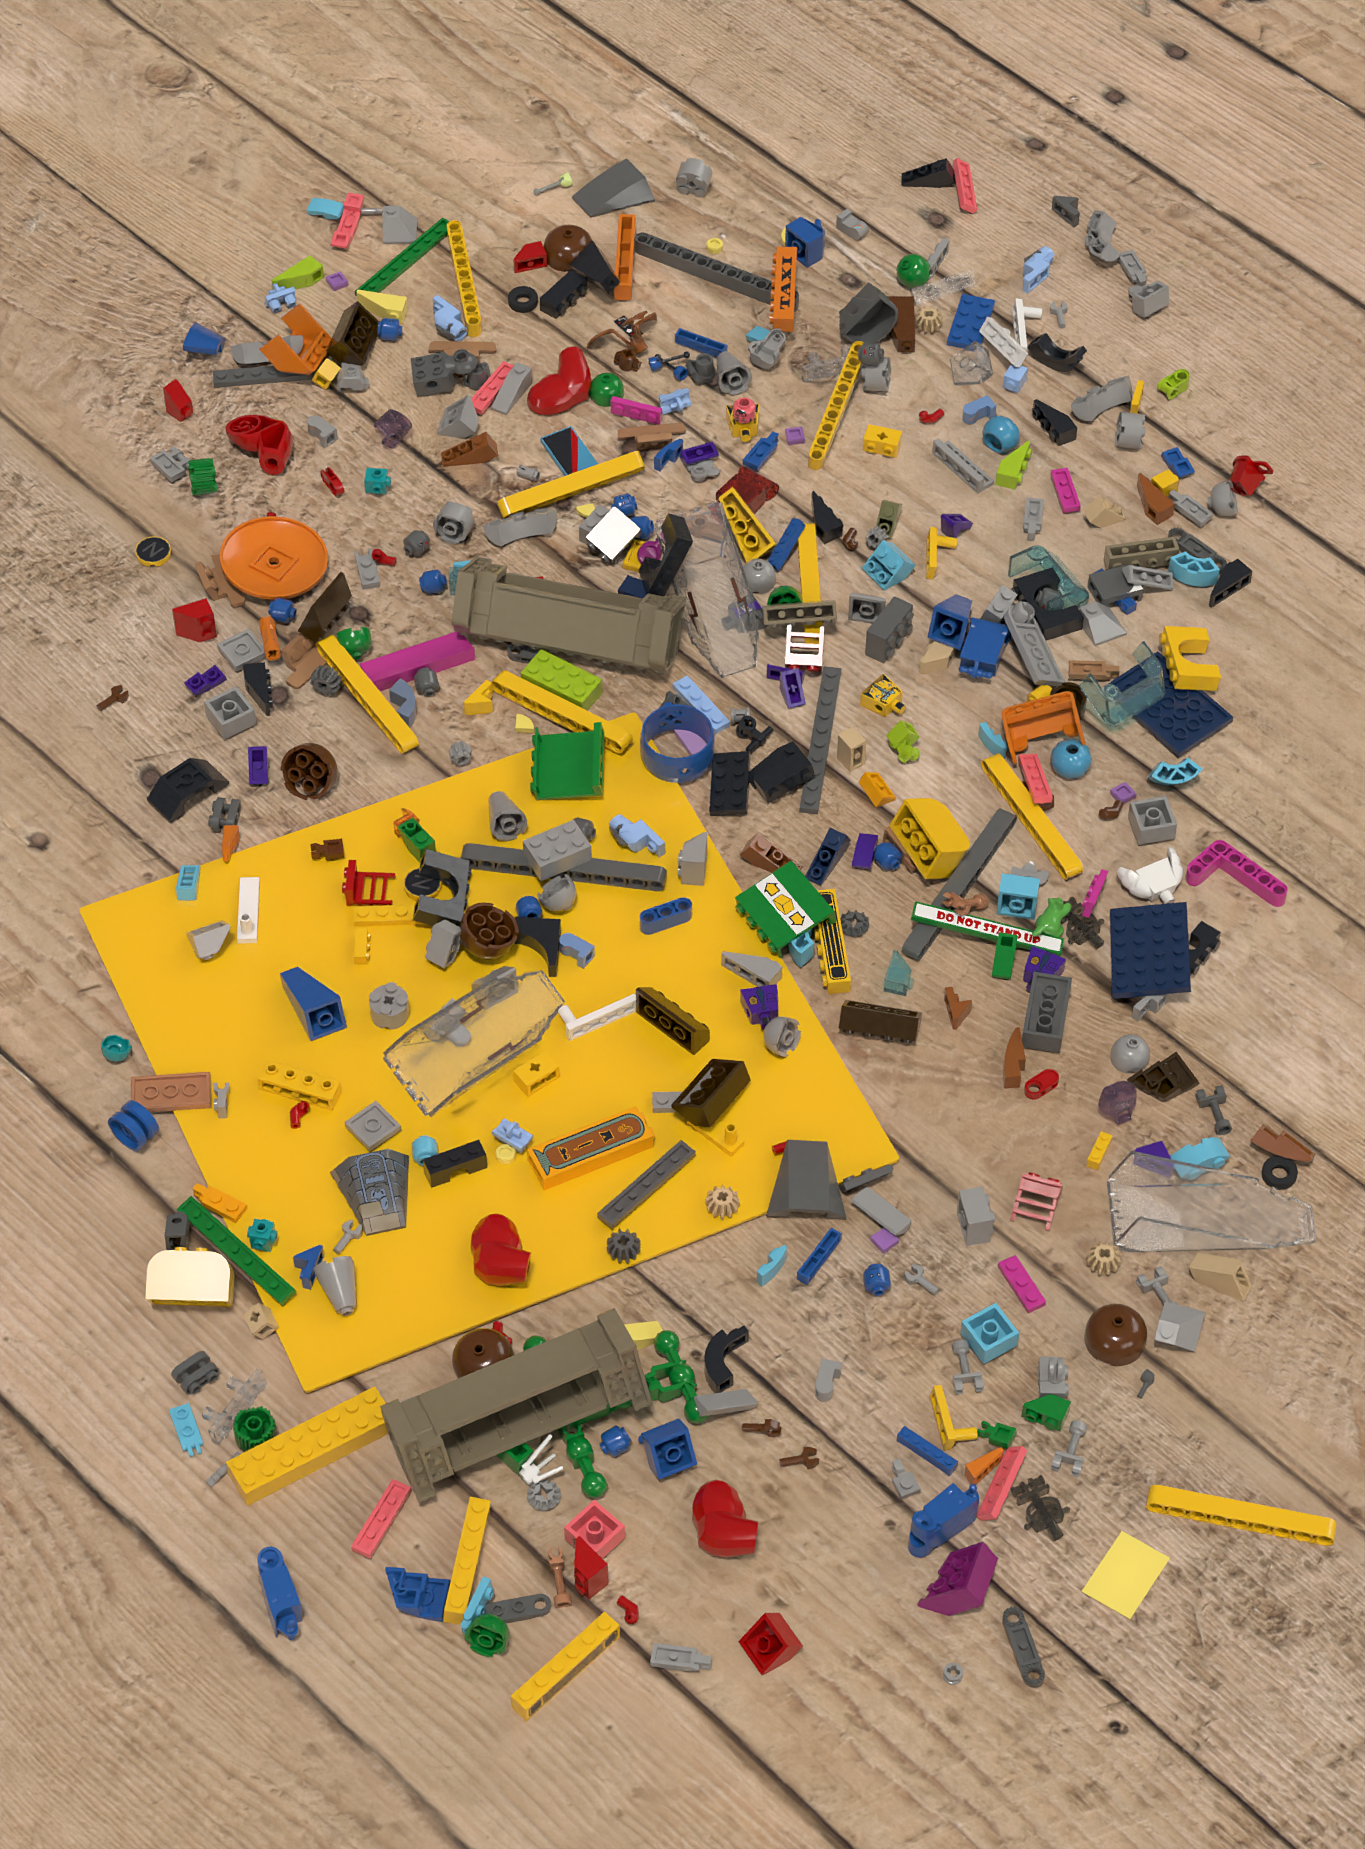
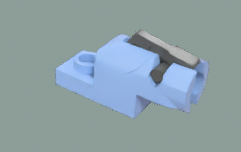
M1043 246L1024 258L1023 275L1025 277L1023 278V291L1026 293L1032 291L1049 276L1050 263L1054 260L1053 257L1055 255L1047 246Z
M439 295L433 297L436 330L454 341H462L467 335V331H465L467 327L461 323V312Z
M617 815L610 821L609 831L621 846H628L634 852L647 847L650 852L655 853L658 857L665 854V842L641 819L636 823H632L623 815Z

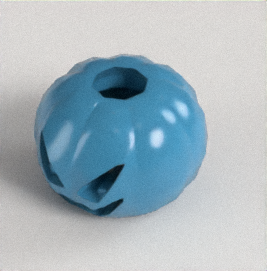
M994 416L983 427V440L988 448L996 453H1008L1020 441L1017 425L1007 417Z
M1075 739L1063 740L1057 743L1052 749L1050 756L1053 770L1058 775L1069 779L1083 776L1091 766L1092 761L1089 748Z

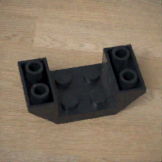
M189 758L158 779L147 797V801L164 818L172 822L185 813V802L207 788L217 793L230 783L207 760Z

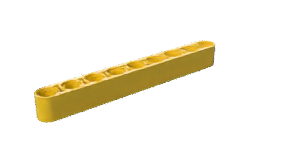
M452 220L447 223V239L465 327H467V335L477 337L482 333L481 316L461 222Z
M856 341L851 345L810 448L808 466L813 470H819L824 465L863 364L858 360V349L864 343L862 341Z
M634 451L504 497L497 501V505L503 519L510 518L509 515L529 512L638 473L646 467L639 451Z
M804 523L806 526L797 540L801 595L803 602L821 601L815 523ZM815 621V624L804 625L803 622L804 633L820 634V627H823L822 621ZM804 638L805 644H819L820 639Z
M330 635L318 641L316 648L319 654L331 668L333 667V670L339 671L338 675L342 677L341 681L396 749L403 754L419 746L418 739L413 731L346 649L340 645L334 635Z
M506 670L501 671L491 681L493 690L497 694L574 732L594 731V723L601 722L605 732L604 747L618 754L622 753L633 741L632 735L627 730Z
M998 753L981 760L984 773L1061 877L1067 880L1083 873L1081 861L1037 803H1033L1029 791L1002 755Z
M1151 1485L1149 1487L1146 1508L1154 1513L1324 1546L1333 1545L1335 1540L1337 1522L1327 1517L1162 1485Z

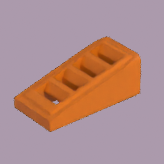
M224 825L222 853L224 862H228L238 845L239 827L237 825Z
M999 1447L965 1465L964 1476L970 1484L976 1485L1001 1462L1003 1448Z

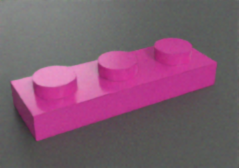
M614 396L610 401L611 413L658 425L662 422V408Z
M1068 468L1051 470L1050 476L1063 513L1080 511L1081 505Z
M1101 869L1099 876L1095 874L1081 906L1085 908L1082 916L1090 917L1109 871Z
M1016 1255L998 1262L999 1270L1027 1313L1046 1306V1300Z

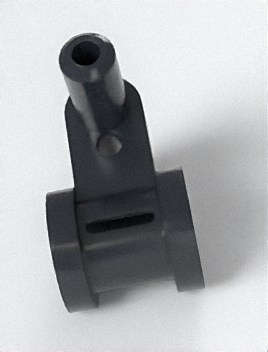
M744 716L736 727V734L742 739L749 738L752 740L746 747V751L751 753L758 746L766 742V738L773 732V728L768 726L761 733L755 728L756 720L751 716Z

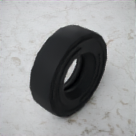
M527 286L513 288L508 295L509 307L519 313H527L534 310L538 304L537 292ZM528 297L529 301L518 302L517 298Z
M1277 1155L1268 1158L1264 1162L1261 1174L1266 1185L1273 1189L1284 1190L1290 1188L1296 1182L1298 1170L1293 1160ZM1276 1167L1284 1168L1287 1171V1176L1284 1178L1275 1177L1272 1170Z

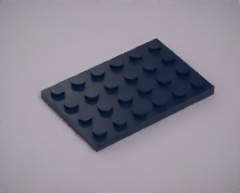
M1158 651L1104 686L1103 691L1178 757L1233 722V716L1203 690L1175 689L1173 682L1170 680L1169 669L1166 667V658Z
M1187 902L1110 909L1113 999L1191 992Z

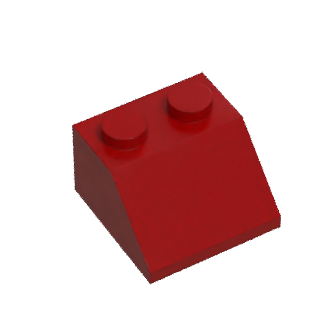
M207 598L172 609L177 636L196 642H203L217 637L214 613Z
M579 1535L576 1538L574 1587L580 1595H585L588 1599H591L608 1585V1564Z
M764 1613L738 1641L761 1675H765L790 1661L803 1647L780 1613Z

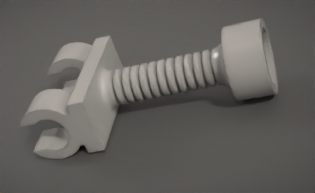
M1162 1266L1154 1269L1156 1271L1154 1272L1155 1279L1148 1281L1145 1274L1136 1276V1283L1143 1294L1155 1290L1163 1304L1169 1302L1179 1305L1177 1302H1172L1162 1288L1163 1285L1168 1284L1169 1278Z
M957 1340L953 1342V1352L959 1356L962 1374L953 1375L954 1393L962 1394L963 1383L974 1382L975 1392L983 1391L982 1373H970L966 1355L970 1350L968 1341Z
M1078 1420L1071 1422L1069 1432L1072 1436L1067 1453L1056 1450L1051 1469L1059 1471L1061 1462L1074 1465L1072 1475L1080 1476L1084 1458L1075 1456L1080 1436H1084L1087 1430V1425L1084 1422Z

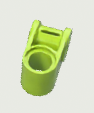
M1178 369L1161 379L1157 389L1163 391L1167 398L1172 400L1188 389L1190 373L1186 369Z

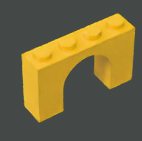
M1164 626L1163 632L1160 633L1159 643L1162 645V653L1166 658V667L1169 669L1170 680L1173 682L1175 689L1217 691L1221 680L1218 665L1192 663L1181 655V653H1206L1210 641L1206 628Z

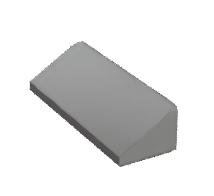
M1133 565L1122 568L1128 583L1173 590V572Z
M869 1187L864 1188L851 1199L852 1203L895 1236L906 1233L912 1223L907 1216Z
M747 1389L694 1397L700 1417L751 1410L758 1405L757 1400Z

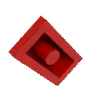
M541 241L525 244L513 259L514 273L547 267V254Z
M174 379L163 388L166 413L182 422L193 414L192 400L179 381Z

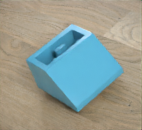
M882 540L862 569L883 590H887L905 580L916 564L894 543Z

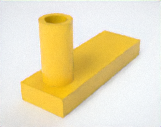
M930 527L926 538L927 579H933L937 568V546L954 549L957 546V538L937 535L936 527Z
M716 1120L711 1127L694 1126L687 1121V1124L730 1157L745 1145V1141L737 1135V1126L734 1123L724 1125Z
M942 1385L933 1386L929 1397L943 1449L952 1450L955 1441L977 1439L976 1427L953 1428Z

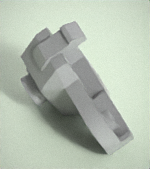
M772 329L764 340L752 341L749 345L750 358L760 368L768 370L779 360V351L786 340V336L781 332V329Z
M341 363V370L337 376L338 391H341V388L364 390L369 387V379L364 377V373L359 365Z

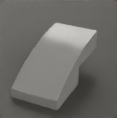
M1168 994L1144 997L1133 1007L1132 1019L1139 1022L1149 1010L1156 1014L1167 1002Z

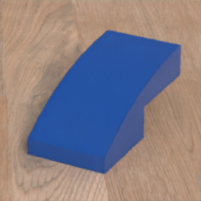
M683 439L671 442L654 457L655 470L660 472L668 461L675 463L678 460L680 451L683 450Z
M1178 447L1162 452L1161 457L1178 478L1195 473L1188 458L1183 457Z

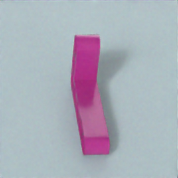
M1223 840L1214 841L1187 866L1185 880L1190 886L1200 885L1220 868L1272 906L1281 907L1285 904L1287 886Z

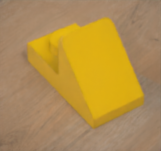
M486 679L464 701V714L476 715L493 712V705L490 700L493 696L492 682Z

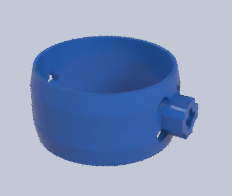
M668 702L664 703L663 706L653 711L646 718L640 733V754L644 766L653 776L666 782L683 783L700 777L711 765L714 756L715 735L710 720L700 710L691 706ZM668 730H686L700 736L707 745L694 755L673 758L655 752L648 745V742L654 736Z

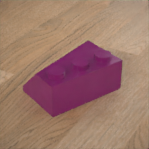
M983 1541L950 1552L938 1571L940 1576L934 1583H930L927 1588L928 1595L925 1599L921 1598L917 1605L920 1608L947 1616L981 1606L995 1571L998 1558Z

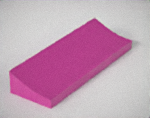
M456 631L360 663V668L381 692L392 688L400 678L406 683L413 681L417 671L422 668H430L437 673L475 660V648L464 635Z

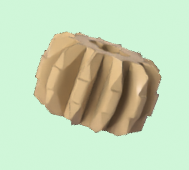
M924 306L923 309L919 308L915 312V327L918 328L919 332L924 331L925 334L927 332L932 334L933 331L938 332L943 324L942 312H939L938 308L933 309L932 306L930 308Z
M722 1185L721 1188L714 1186L713 1191H708L705 1204L708 1213H712L714 1218L719 1215L723 1219L724 1216L731 1218L732 1213L738 1211L740 1200L737 1191H732L731 1186L726 1189Z
M1100 1241L1098 1245L1092 1244L1087 1252V1266L1091 1267L1092 1272L1098 1271L1099 1276L1102 1273H1105L1107 1276L1110 1272L1115 1273L1117 1267L1121 1264L1120 1251H1116V1245L1109 1246V1242L1105 1245Z

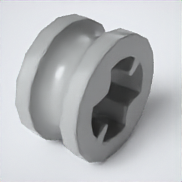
M957 1663L947 1664L943 1673L945 1682L950 1685L960 1683L963 1677L962 1667ZM951 1670L956 1671L955 1677H951Z

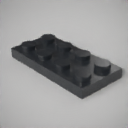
M749 751L714 753L711 773L710 816L748 813Z

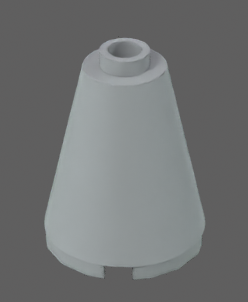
M728 351L721 352L716 359L718 385L724 393H730V395L741 394L747 390L749 383L752 381V374L748 367Z
M497 791L492 793L488 799L491 833L498 840H514L517 838L516 835L519 833L523 834L526 830L527 818L504 792Z
M335 1257L331 1263L327 1264L325 1260L316 1265L314 1268L315 1276L336 1313L342 1316L352 1314L353 1310L356 1309L355 1266L352 1257Z

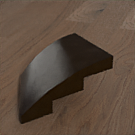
M1177 1051L1162 1062L1157 1061L1143 1071L1141 1069L1127 1079L1130 1084L1163 1100L1179 1096L1200 1084Z

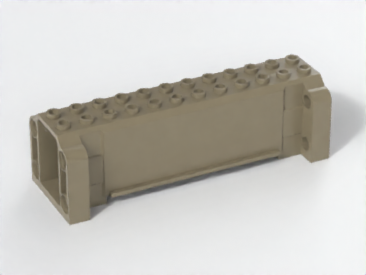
M477 556L458 571L451 623L454 631H458L461 635L469 636L473 634L477 635V638L480 639L493 638L494 641L502 643L509 641L516 646L524 644L529 645L532 649L544 648L551 653L560 651L565 652L567 656L580 655L587 660H593V658L600 659V662L603 663L616 662L619 666L628 667L631 665L636 666L635 668L638 670L651 669L659 674L667 672L674 664L680 644L687 597L670 594L668 597L647 594L644 598H638L520 574L506 573L507 566L491 563L492 559Z
M613 1308L597 1315L598 1320L411 1399L401 1403L396 1399L381 1405V1413L390 1440L418 1502L420 1503L436 1496L432 1483L449 1477L454 1472L606 1409L607 1404L612 1408L630 1401L635 1411L652 1405L637 1347L616 1309Z

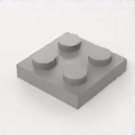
M249 629L217 644L218 650L235 671L243 669V664L255 663L265 658L264 647Z
M377 1101L345 1122V1127L369 1151H372L401 1130V1125Z

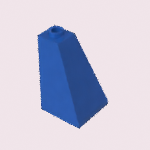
M955 594L935 605L927 637L961 650L972 600Z
M299 967L280 973L283 989L310 1041L347 1028L341 998L338 994Z

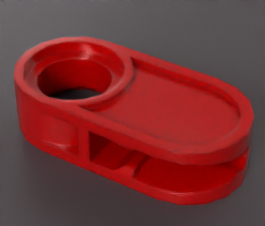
M327 467L325 471L323 469L320 471L323 482L334 496H339L345 492L342 482L330 467Z
M1046 1069L1029 1079L1024 1089L1026 1097L1036 1100L1058 1086L1059 1074L1053 1069ZM1036 1086L1039 1088V1091L1031 1092L1028 1088Z

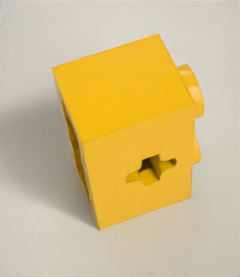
M868 424L863 438V451L896 458L902 443V431Z
M544 1051L533 1056L528 1062L518 1065L513 1070L514 1083L529 1097L560 1078L559 1066Z

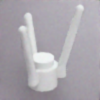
M551 1434L547 1436L527 1462L521 1465L523 1469L519 1471V1474L527 1485H530L532 1482L537 1484L542 1479L563 1470V1466H560L538 1476L541 1474L539 1470L555 1458L556 1454L550 1455L537 1466L534 1463L530 1465L552 1438Z

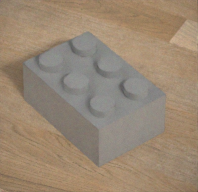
M574 820L523 840V855L540 881L592 860L591 845Z

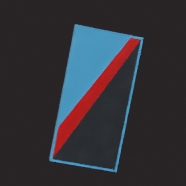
M572 426L540 438L541 444L564 476L598 464Z

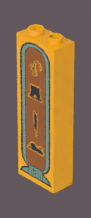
M635 1106L527 1149V1158L544 1190H547L652 1148L655 1134L651 1127L648 1128L643 1112L640 1113Z

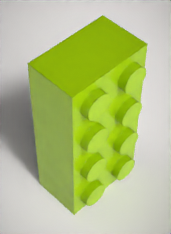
M542 649L521 671V678L587 711L603 693L601 678Z

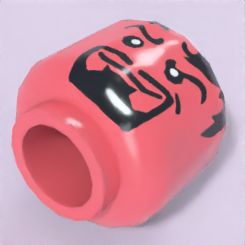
M746 397L736 400L733 404L734 419L744 424L753 421L756 411L755 403Z

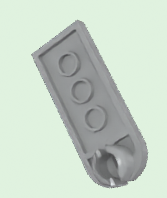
M1019 601L1004 614V619L1011 636L1018 647V651L1034 684L1057 685L1058 687L1065 680L1034 618L1035 610L1028 602Z

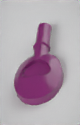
M663 533L656 538V541H647L638 549L637 558L641 564L645 557L660 559L662 554L660 546L665 541Z

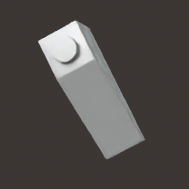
M518 362L507 374L491 406V410L504 415L509 413L532 384V368Z
M725 951L721 955V965L757 987L777 984L782 979V966L767 957Z

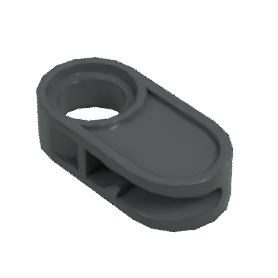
M511 643L507 647V656L512 661L528 664L541 648L532 649L529 645L516 646ZM517 649L521 652L519 654H513L511 651Z

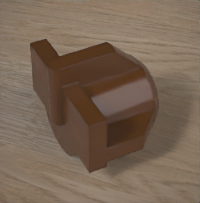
M623 349L615 354L614 363L618 364L619 368L623 371L633 370L637 372L642 364L636 358L633 349Z

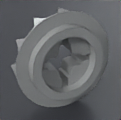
M548 1478L539 1481L537 1484L531 1483L530 1488L527 1490L529 1504L541 1511L554 1508L561 1498L560 1488H558L555 1482H550ZM541 1489L547 1493V1500L540 1495Z

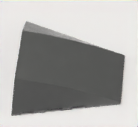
M628 159L616 162L572 196V199L590 218L611 213V210L614 209L624 210L626 206L630 205L636 207L646 201L649 203L655 202L645 176Z
M787 1140L766 1216L786 1217L788 1211L826 1213V1219H847L827 1142Z

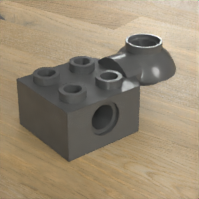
M460 349L452 356L441 352L411 358L413 384L417 397L451 391L455 382L453 373L466 374L474 370L478 362L476 356L465 349Z

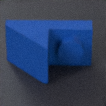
M317 1245L293 1257L294 1267L302 1269L300 1279H302V1285L305 1289L311 1290L316 1278L314 1268L323 1261L324 1250L322 1245Z

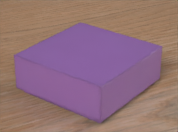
M341 271L326 276V282L333 291L349 286L348 280Z
M802 427L785 429L788 445L805 443Z
M1126 782L1110 790L1111 796L1115 800L1123 802V805L1135 799L1137 795Z
M882 1228L870 1237V1241L883 1254L899 1244V1239L886 1228Z

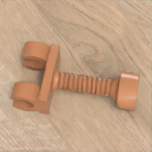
M954 892L944 893L943 896L947 900L941 901L947 907L953 906L957 910L954 911L961 916L964 914L968 915L971 906L975 909H985L989 903L988 897L985 894H976L972 899H963Z
M558 1547L559 1554L557 1557H554L550 1548L548 1564L550 1566V1574L554 1573L557 1595L553 1598L554 1605L557 1608L567 1607L572 1602L570 1594L565 1592L562 1574L564 1572L563 1551Z

